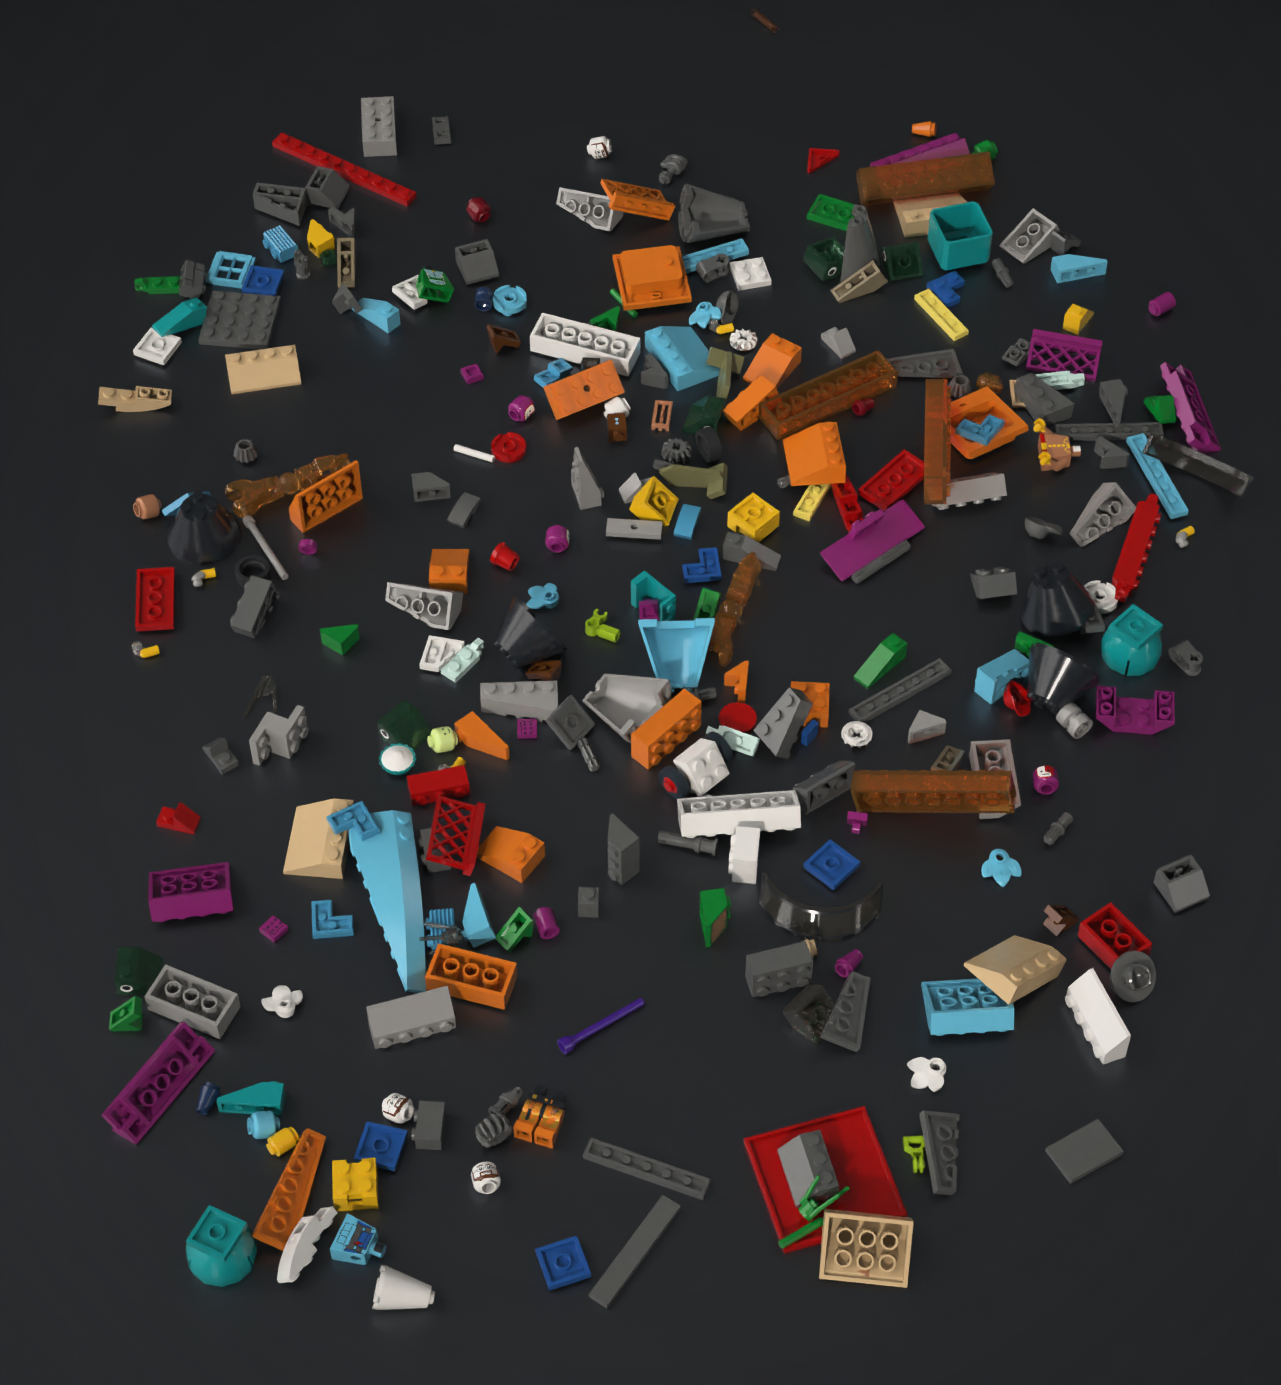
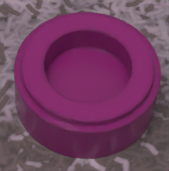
M303 539L299 542L298 549L303 554L312 555L317 552L318 544L314 540Z

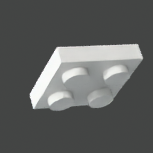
M763 257L730 262V270L738 291L771 285L772 280Z
M150 328L133 349V353L135 356L165 365L182 341L180 337L172 334L161 337L153 328Z

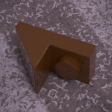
M490 324L487 325L490 343L496 354L503 345L518 348L521 344L515 331Z
M560 660L535 662L525 675L528 679L558 681L562 662Z
M1048 905L1044 910L1048 917L1043 924L1055 936H1059L1080 918L1065 905Z

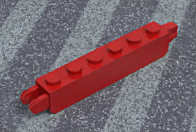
M1156 494L1148 495L1146 502L1140 501L1137 503L1113 574L1112 585L1116 588L1114 599L1124 603L1128 596H1132L1133 590L1137 591L1140 580L1137 578L1138 576L1142 577L1144 570L1142 563L1146 564L1149 553L1146 551L1151 550L1153 543L1151 536L1155 537L1157 531L1155 523L1159 524L1162 513H1159L1160 505H1157L1158 496Z

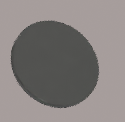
M1127 951L1120 955L1114 962L1110 973V982L1114 993L1120 999L1132 1003L1145 999L1153 990L1156 981V969L1153 961L1148 955L1140 951Z

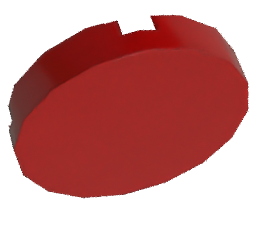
M507 432L504 435L499 434L491 443L492 454L501 462H516L523 458L527 452L525 439L517 433Z
M736 702L724 706L719 713L718 720L721 726L724 725L750 734L756 727L757 716L751 706Z

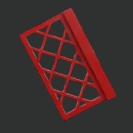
M438 795L425 860L462 869L463 875L470 876L476 863L486 804L478 802L475 806ZM441 803L446 804L451 809L445 812L440 805ZM459 810H468L470 815L464 817ZM455 813L459 820L453 822L448 815ZM444 818L448 825L442 827L438 820ZM463 823L467 830L461 832L457 825ZM452 828L457 835L450 837L446 830ZM441 833L446 840L439 842L435 835ZM460 838L465 845L458 847L454 840ZM449 843L454 850L447 852L443 845ZM438 848L443 855H433L432 851ZM458 854L462 862L455 861L451 856Z

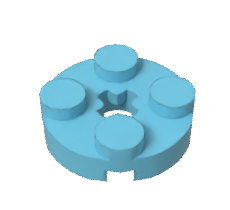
M510 285L501 286L494 292L493 306L504 316H511L527 307L526 292L518 286L516 288L510 287Z

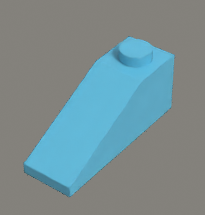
M1066 254L1052 257L1050 270L1056 282L1062 283L1106 274L1108 262L1106 259Z
M362 298L358 301L362 309L358 314L388 334L400 325L399 309L387 301Z
M472 883L470 886L462 920L465 929L462 931L466 942H471L473 948L496 939L482 895L475 883Z

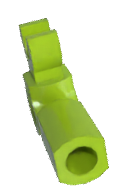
M595 609L593 616L585 622V633L588 636L598 635L600 638L616 643L620 637V630L602 624L607 620V612L599 615V609Z

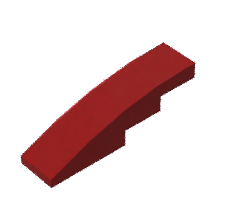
M846 473L845 483L831 484L839 512L849 533L854 522L864 519L863 511L857 501V493Z

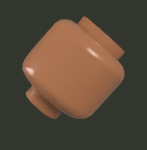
M153 494L140 496L133 504L135 515L143 520L157 517L160 514V509H162L160 499H157Z

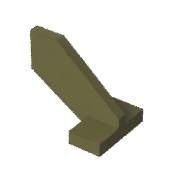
M710 347L706 364L719 368L716 400L726 402L730 389L731 372L740 374L744 357L729 351Z
M725 463L708 469L676 464L659 469V474L670 486L707 488V496L710 500L726 494L728 467Z

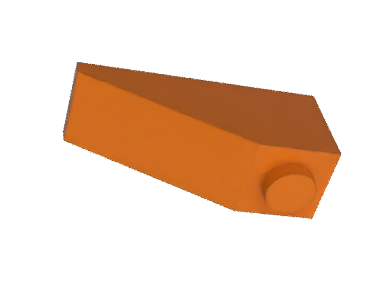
M473 711L454 723L458 741H462L467 747L505 760L510 758L509 746Z

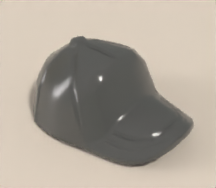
M734 290L722 293L716 303V307L720 309L722 314L721 323L724 325L733 322L739 308V299Z
M1035 517L1025 518V530L1030 537L1043 539L1048 533L1061 535L1063 532L1060 526Z

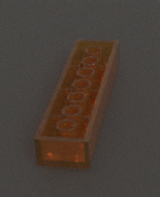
M990 152L859 168L856 173L860 202L863 206L897 200L987 190L995 185Z
M879 350L874 351L760 402L758 418L774 437L779 440L852 407L854 401L858 399L872 398L896 387L898 371Z
M926 379L924 504H946V497H950V486H947V484H950L951 398L947 397H951V386H947V379Z
M1006 770L853 771L851 793L857 812H1015L1016 789L1012 772Z

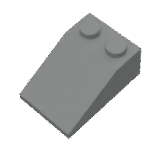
M1033 208L999 246L1025 264L1051 247L1052 232L1060 231L1057 224Z

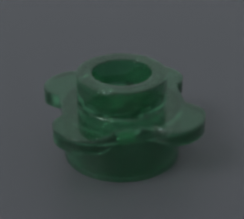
M327 249L320 254L322 265L327 266L337 263L336 252Z

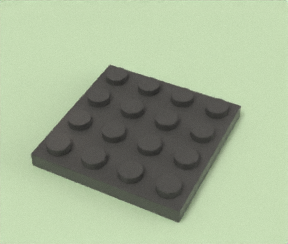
M213 290L206 318H204L198 339L199 344L260 350L268 349L281 302L280 296Z

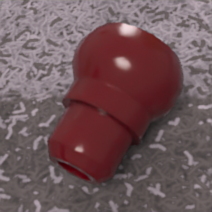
M872 398L858 399L852 404L853 412L858 416H863L867 411L874 408L875 401Z

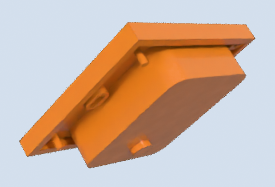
M667 245L627 250L621 254L613 255V264L624 311L692 302L680 246Z
M988 386L928 412V418L945 434V438L968 459H974L1015 440L1016 436L1028 431V425ZM988 415H992L1005 420L1002 429L987 446L955 434V428L963 419L981 424Z

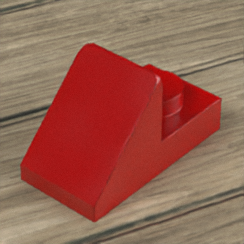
M179 802L176 809L163 806L156 824L157 827L194 835L201 817Z

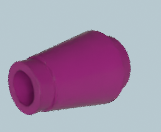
M854 949L838 959L835 965L836 972L842 977H847L863 958L862 953Z

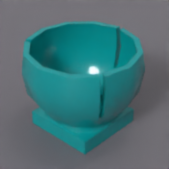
M1132 604L1107 628L1101 640L1102 659L1111 670L1125 675L1128 660L1130 663L1127 676H1141L1153 670L1162 655L1160 631L1163 628V624Z
M209 1205L186 1240L185 1253L188 1266L193 1275L204 1284L219 1287L240 1282L253 1268L257 1255L256 1242L252 1237L253 1232L248 1227L247 1222Z

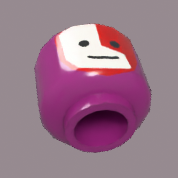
M523 395L518 396L508 406L509 416L514 421L524 422L534 413L533 400Z
M561 525L549 527L546 532V547L555 553L566 550L569 545V530Z
M1044 765L1038 767L1033 772V785L1038 793L1048 795L1058 789L1059 778L1054 767Z

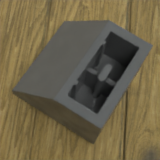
M317 166L305 187L307 202L328 208L333 206L338 210L350 189V185L333 169Z
M487 239L455 247L456 263L467 285L499 276L494 253Z
M1005 566L994 567L993 571L977 569L975 570L976 573L970 574L977 598L985 599L1017 594L1015 572L1005 568Z
M1192 855L1156 870L1153 883L1175 913L1210 898L1203 871Z

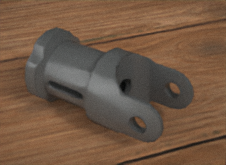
M297 249L294 252V265L297 268L296 277L305 280L311 275L309 269L310 262L308 256H304L302 251Z
M515 1087L508 1090L507 1093H502L499 1096V1101L488 1109L489 1115L497 1113L506 1115L510 1109L513 1110L517 1106L518 1099L523 1094L522 1089Z

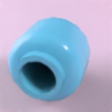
M269 1110L253 1112L251 1117L247 1119L249 1135L252 1134L255 1139L269 1138L276 1133V1130L280 1129L279 1117H275L274 1113Z

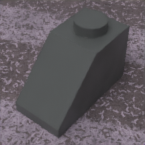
M431 472L411 474L415 502L451 498L450 484Z

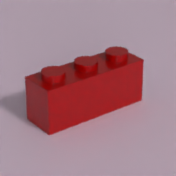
M465 765L407 776L412 806L436 802L438 795L450 799L470 795Z

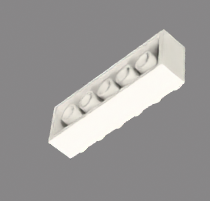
M542 313L530 335V351L590 367L612 359L617 374L629 377L640 355V338Z
M795 790L677 799L678 822L682 837L694 838L699 835L711 837L717 834L731 835L736 833V826L760 828V831L774 832L778 829L790 831L801 828L800 803Z

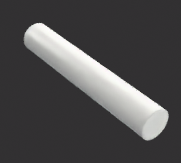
M458 444L454 446V451L492 463L495 460L494 455Z

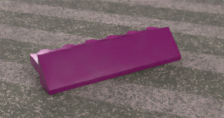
M953 133L870 163V169L878 178V185L885 193L969 164L972 162L965 138L961 139L957 133Z
M1164 362L1160 365L1163 372L1161 375L1167 383L1166 388L1168 392L1174 397V405L1177 409L1176 414L1182 422L1181 428L1186 433V441L1192 447L1193 453L1198 454L1221 450L1192 372L1183 365L1175 369L1167 362Z
M180 1022L101 1116L113 1127L112 1131L137 1144L215 1052V1049L203 1036H197L185 1022Z

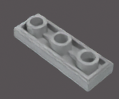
M607 519L606 536L661 540L662 521Z

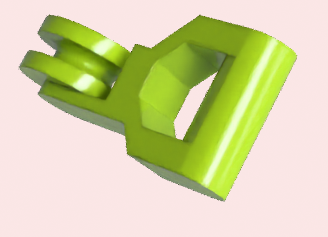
M923 1135L903 1136L904 1151L909 1153L911 1158L913 1157V1172L917 1173V1169H919V1172L923 1173V1168H925L923 1152L926 1150ZM909 1144H920L921 1146L919 1148H912Z

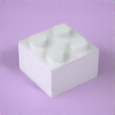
M736 826V833L731 834L728 874H732V882L756 884L760 828Z

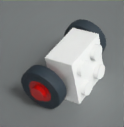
M713 731L709 732L673 760L676 768L668 765L659 772L658 777L661 785L675 799H682L689 792L702 796L730 774L726 763L733 757L731 747L720 734Z

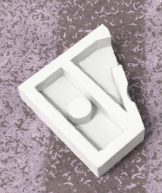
M419 275L392 286V292L413 309L427 304V299L418 298L416 280Z
M429 635L420 661V669L439 672L465 646V642Z

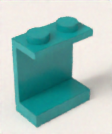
M643 571L631 580L632 606L638 608L639 601H643V599L651 598V600H657L660 621H675V594L646 571Z

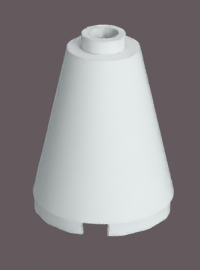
M381 1265L379 1270L381 1274L380 1278L377 1279L372 1309L427 1308L428 1304H433L435 1291L431 1290V1285L391 1267Z

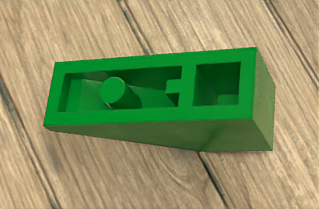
M892 633L874 650L854 675V679L867 689L906 657L907 642Z

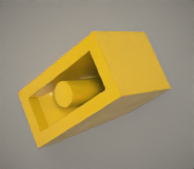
M1072 304L1065 313L1062 329L1079 335L1094 315V312Z

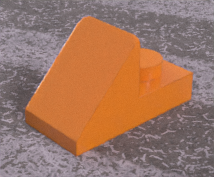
M749 661L740 663L724 675V685L735 687L734 694H738V702L745 703Z

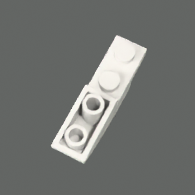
M333 1206L320 1208L313 1216L302 1217L295 1226L280 1259L277 1275L279 1283L295 1281L300 1276L299 1272L302 1268L313 1260L312 1256L317 1251L313 1244L319 1240L321 1232L333 1223L332 1219L337 1214Z

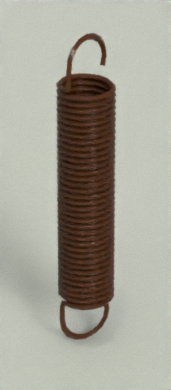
M755 11L753 16L773 32L777 26L759 11Z

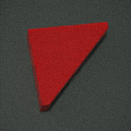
M809 148L807 173H811L837 158L840 150Z

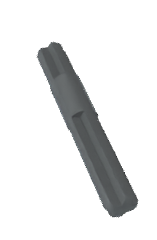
M903 540L853 573L852 580L856 584L860 583L908 551L911 547L910 543L907 540Z

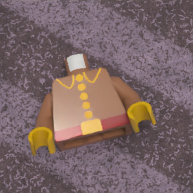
M1038 418L1034 422V431H1040L1037 446L1041 471H1060L1070 466L1071 457H1079L1081 455L1080 446H1070L1068 436L1052 432L1045 427L1046 423L1042 418Z

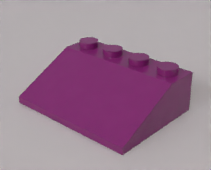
M229 862L149 872L148 901L152 922H165L176 918L186 919L191 916L204 917L208 914H225L233 911Z

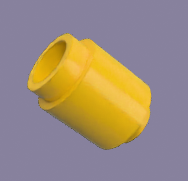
M284 1127L267 1139V1149L272 1155L275 1154L279 1157L297 1145L299 1136L293 1127Z

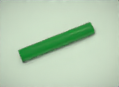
M615 288L611 289L610 294L622 305L620 293ZM635 309L627 310L633 318L638 315Z
M819 1217L779 1240V1246L784 1249L823 1226V1218Z

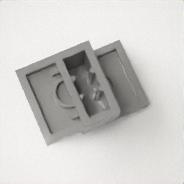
M297 705L288 719L267 711L249 739L253 764L260 766L263 760L268 758L270 752L290 759L293 753L298 751L301 740L306 738L309 731L304 707Z

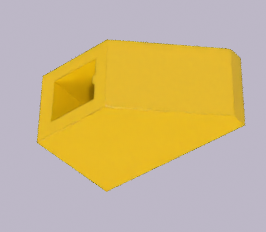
M312 219L307 235L308 248L315 256L321 258L335 249V238L332 233L327 232L321 224Z

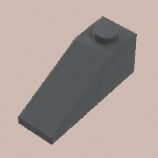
M1121 379L1100 382L1099 397L1116 428L1120 427L1125 398L1128 395L1127 386L1123 384Z
M733 532L727 533L723 544V560L777 571L781 559L780 554L746 535Z

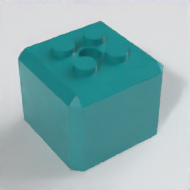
M972 201L932 209L929 218L927 240L941 269L946 271L986 263L989 260L993 231L979 203Z

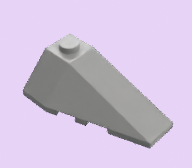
M559 187L556 204L587 222L595 229L612 231L623 217L622 211L609 208L610 199L608 196Z
M576 447L574 448L573 455L574 462H572L573 469H571V484L580 510L602 506L601 498H604L603 488L599 487L581 451Z
M1116 482L1103 483L1089 500L1071 530L1070 535L1080 547H1083L1099 538L1103 533L1111 531L1115 526L1126 522L1135 512L1136 506Z
M387 582L385 601L410 613L416 619L424 621L430 627L450 630L461 612L463 592Z

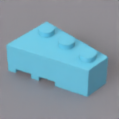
M1013 649L982 665L977 669L974 692L988 703L993 704L1003 696L1005 687L1010 681L1013 680L1019 683L1028 675L1029 659L1016 649Z

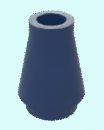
M205 1082L200 1087L198 1103L195 1109L197 1113L201 1115L208 1114V1111L220 1096V1087L210 1082Z

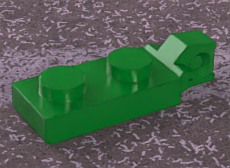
M180 276L137 278L134 283L135 290L145 291L148 294L179 293Z

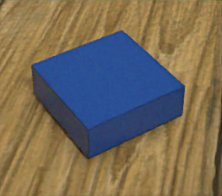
M814 719L802 730L801 743L805 746H808L818 734L819 722Z

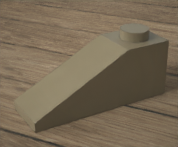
M337 238L338 288L342 284H345L347 288H355V239Z
M872 260L834 287L831 292L836 300L841 303L872 293L888 281Z
M946 745L931 767L926 787L936 793H945L954 778L965 751Z

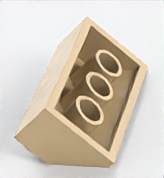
M295 345L225 355L231 394L301 384Z

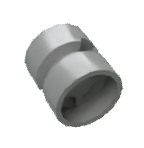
M1074 702L1065 705L1056 716V720L1064 728H1067V732L1074 739L1084 736L1093 725V721L1085 713H1082V710Z

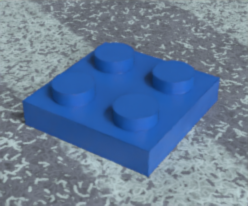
M251 265L241 289L242 293L276 296L285 275L284 270Z
M830 839L804 863L803 868L832 890H835L860 867V861Z
M367 1121L354 1155V1162L359 1163L362 1158H376L377 1168L395 1172L408 1136V1131Z
M577 1236L535 1249L549 1291L591 1277L590 1269Z

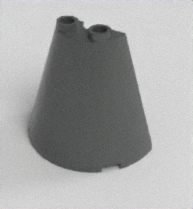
M684 184L679 202L682 203L680 207L681 212H678L679 232L684 242L692 243L741 232H749L750 222L747 219L748 212L745 209L744 202L693 185Z
M854 204L852 210L854 218L849 220L847 226L840 283L872 260L879 269L881 267V253L866 207L863 205Z

